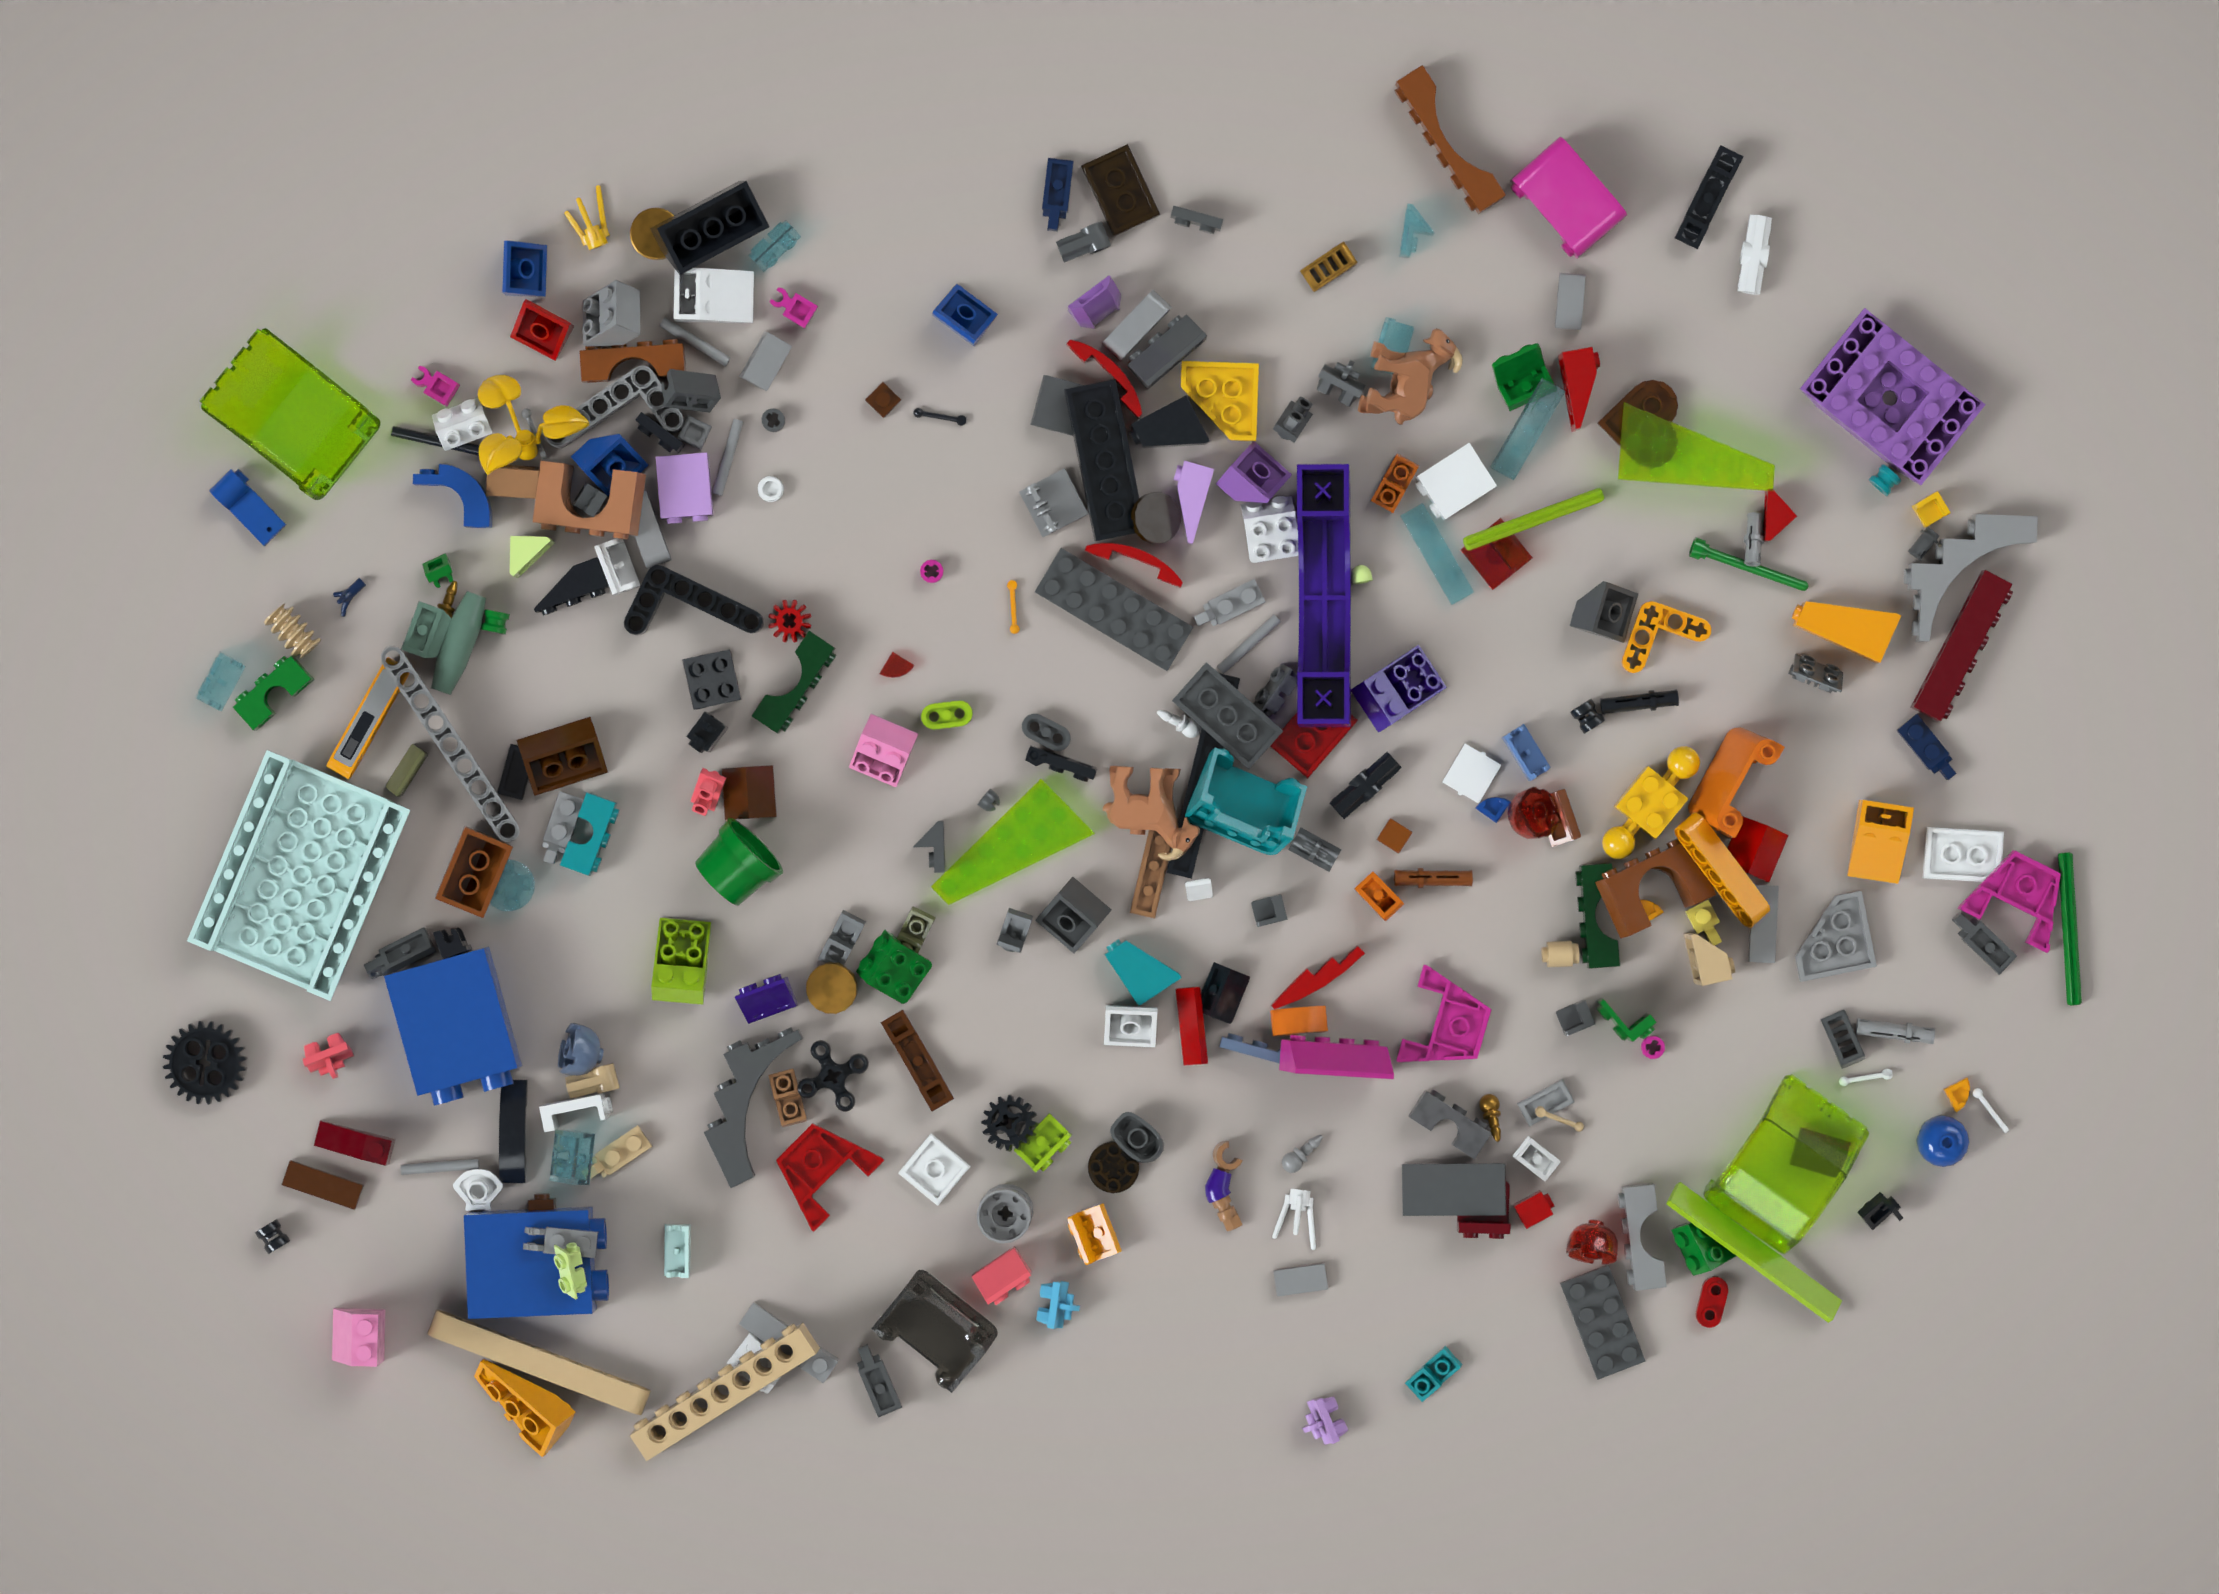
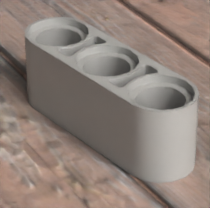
M1152 290L1102 344L1119 361H1122L1172 307Z
M644 490L638 536H635L645 566L648 569L654 565L671 561V556L648 492Z

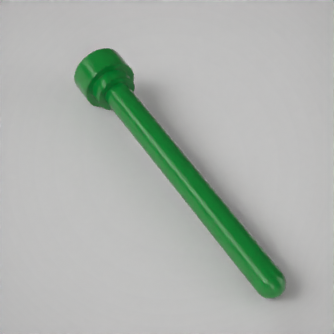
M1697 537L1693 540L1689 551V557L1697 560L1707 557L1801 591H1806L1809 587L1808 583L1804 580L1761 565L1756 567L1746 566L1744 559L1710 548V545L1706 544V540Z

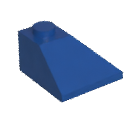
M620 434L589 439L571 456L586 475L608 497L610 495L613 469L641 473L649 466Z

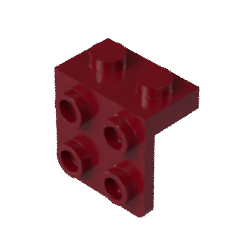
M1506 1181V1215L1457 1216V1232L1463 1233V1238H1478V1233L1489 1234V1238L1504 1239V1234H1510V1184Z

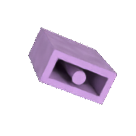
M706 452L656 457L660 518L662 520L667 519V524L682 523V518L692 517L693 522L708 521V516H714L709 454Z

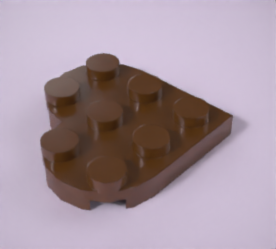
M1643 381L1622 398L1597 424L1634 462L1649 469L1660 467L1670 461L1676 452L1678 442L1676 431L1671 423L1677 415V396L1673 389L1662 381Z

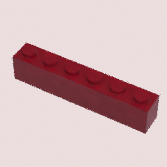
M1987 570L1980 572L1910 708L1937 722L1949 717L1953 709V705L1950 704L1955 695L1959 696L1965 686V682L1962 681L1967 672L1971 673L1977 663V660L1974 658L1978 650L1982 651L1989 640V637L1986 636L1990 627L1994 628L2001 617V614L1998 613L2002 604L2006 605L2013 594V591L2010 590L2012 583Z

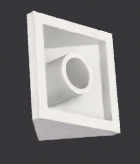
M1106 1005L1104 1045L1155 1047L1158 1008Z

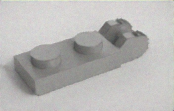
M525 1227V1233L528 1235H545L544 1244L523 1243V1249L555 1254L554 1245L565 1249L568 1243L574 1242L580 1247L581 1257L596 1258L597 1231L556 1227Z

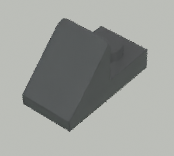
M937 821L913 847H934V852H929V868L934 867V873L945 872L944 821Z

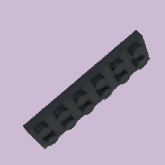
M1116 379L1064 389L1094 541L1134 534L1131 512L1134 504L1139 499Z

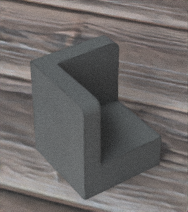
M1281 894L1251 902L1257 927L1288 920Z
M1581 1000L1556 1011L1565 1036L1595 1025L1586 1000Z

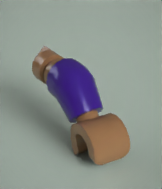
M1222 1141L1213 1150V1159L1218 1167L1217 1169L1213 1168L1205 1185V1194L1208 1202L1213 1204L1214 1209L1218 1208L1219 1212H1217L1220 1222L1223 1221L1228 1232L1243 1225L1234 1205L1230 1206L1231 1198L1229 1196L1231 1193L1229 1185L1232 1175L1229 1171L1240 1166L1243 1160L1234 1158L1232 1162L1225 1163L1222 1159V1153L1226 1148H1229V1141Z

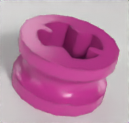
M927 560L920 568L921 577L928 583L938 582L943 576L942 565L936 560ZM926 566H938L939 570H936V572H939L936 578L934 576L927 578L925 576V573H927L925 571Z
M1648 1036L1641 1043V1051L1646 1057L1657 1059L1663 1055L1665 1045L1659 1037ZM1652 1040H1656V1045H1660L1659 1051H1654L1653 1055H1650L1648 1053L1650 1050H1646V1044H1651Z

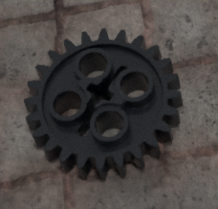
M199 1021L198 1029H196L190 1023L188 1024L189 1032L180 1028L181 1037L179 1038L175 1035L171 1037L175 1045H166L171 1054L163 1055V1058L169 1060V1064L162 1067L163 1069H170L171 1073L166 1075L165 1079L173 1078L174 1082L170 1085V1088L178 1086L180 1088L177 1093L178 1096L186 1092V1101H190L195 1096L196 1104H201L203 1098H205L207 1105L212 1103V1097H215L217 1102H221L222 1093L230 1097L231 1092L229 1088L238 1090L239 1087L235 1081H243L245 1079L239 1074L240 1071L247 1070V1067L242 1066L241 1062L248 1058L240 1056V1052L245 1047L236 1046L240 1037L231 1039L233 1030L231 1029L224 1033L223 1024L214 1029V1021H210L207 1028H205L204 1022ZM210 1040L207 1061L211 1062V1066L205 1068L204 1085H200L204 1066L199 1064V1060L205 1058L206 1041ZM191 1041L199 1043L201 1050L198 1055H193L189 1052L188 1046ZM217 1045H222L226 1050V1055L223 1059H218L214 1055V1048ZM188 1066L196 1070V1078L193 1081L188 1080L184 1075V1071ZM213 1070L219 1071L222 1075V1080L218 1085L213 1084L210 1080V1073Z

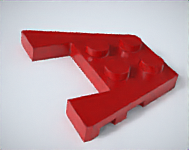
M814 1123L776 1159L813 1232L830 1214L812 1195L847 1159H850L869 1177L884 1161L881 1156Z

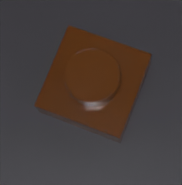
M882 382L865 401L879 415L885 418L901 399Z
M549 1193L534 1194V1199L528 1200V1211L556 1209V1198H550Z

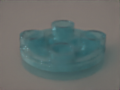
M507 860L490 904L503 911L518 910L528 904L535 891V879L530 869L519 861Z

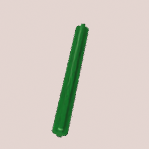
M2064 852L2058 854L2059 873H2061L2059 883L2067 1004L2075 1006L2081 1005L2082 997L2073 854Z

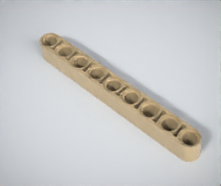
M436 1310L427 1333L438 1340L637 1415H642L651 1390L442 1310Z

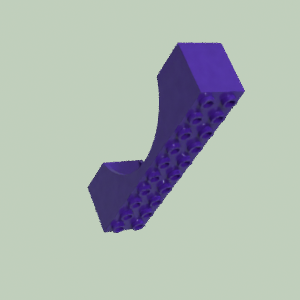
M1297 464L1299 558L1297 724L1299 727H1351L1349 464Z

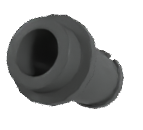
M1929 527L1920 531L1922 533L1921 536L1908 550L1911 555L1922 561V558L1932 545L1938 543L1939 535Z

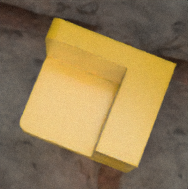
M1938 491L1912 505L1924 528L1951 513Z

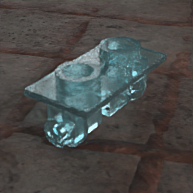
M786 220L783 223L779 222L767 234L773 240L770 244L763 238L750 250L751 253L748 256L763 272L774 266L778 258L787 250L793 248L801 237Z

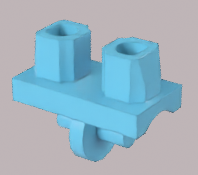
M1056 1281L1041 1284L1040 1297L1051 1299L1050 1308L1039 1307L1036 1320L1047 1324V1328H1063L1064 1319L1071 1320L1072 1311H1080V1305L1073 1304L1074 1294H1068L1069 1282Z

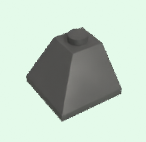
M1603 581L1576 602L1570 626L1624 643L1638 593Z

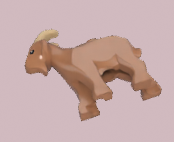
M1437 328L1432 331L1429 338L1423 339V342L1430 344L1431 350L1396 352L1387 349L1384 344L1374 341L1370 355L1371 357L1378 358L1374 369L1393 372L1390 384L1391 392L1386 396H1381L1376 389L1369 388L1367 397L1364 395L1360 397L1358 412L1373 414L1388 411L1394 412L1395 420L1399 425H1403L1404 421L1414 419L1424 411L1427 399L1429 400L1432 397L1433 386L1431 385L1433 372L1449 360L1448 370L1453 369V372L1457 373L1461 369L1463 359L1460 351L1454 342L1442 330Z
M1110 766V785L1114 792V801L1108 802L1103 806V811L1107 812L1110 823L1121 829H1130V834L1145 835V830L1157 831L1173 849L1171 853H1158L1161 859L1170 861L1183 856L1194 843L1200 833V829L1198 826L1191 825L1188 817L1184 818L1183 826L1181 828L1178 827L1173 802L1174 783L1179 777L1181 769L1150 768L1149 795L1132 794L1127 787L1128 779L1133 773V767Z

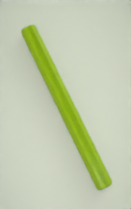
M1596 488L1463 538L1466 550L1470 551L1595 505L1604 500V494L1600 488Z

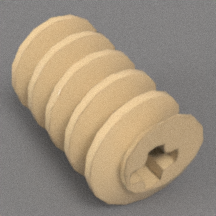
M283 604L265 619L264 624L266 626L274 624L271 632L273 634L280 632L278 636L279 641L288 639L284 647L286 649L294 647L291 655L292 657L301 655L300 660L310 653L319 644L321 639L311 640L314 631L304 632L307 623L298 625L297 622L301 617L300 614L292 617L291 613L294 607L285 609V604Z

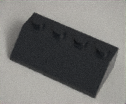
M738 181L655 225L650 230L662 253L678 274L681 275L770 226L747 181Z

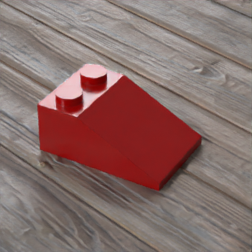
M1593 347L1566 351L1558 355L1571 432L1579 430L1582 426L1597 369L1600 367L1598 352H1593Z

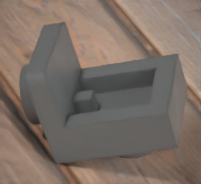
M1009 908L997 945L1006 951L1021 953L1033 916Z

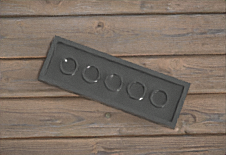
M1060 548L1035 590V593L1165 671H1168L1193 629V626Z

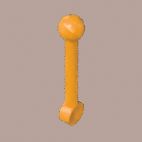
M1010 580L1007 583L1011 601L1012 625L1010 626V632L1017 634L1020 631L1016 615L1015 589L1017 588V583L1014 580Z

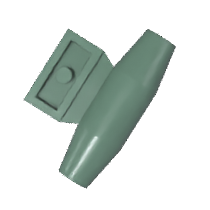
M467 591L452 618L444 610L418 601L401 650L423 658L437 657L431 685L432 689L449 695L454 690L467 667L480 632L486 598Z

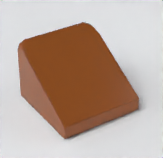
M1390 818L1376 840L1399 854L1413 832Z

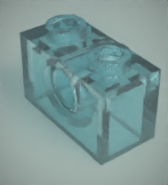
M555 1130L549 1181L571 1185H589L595 1134L576 1130Z

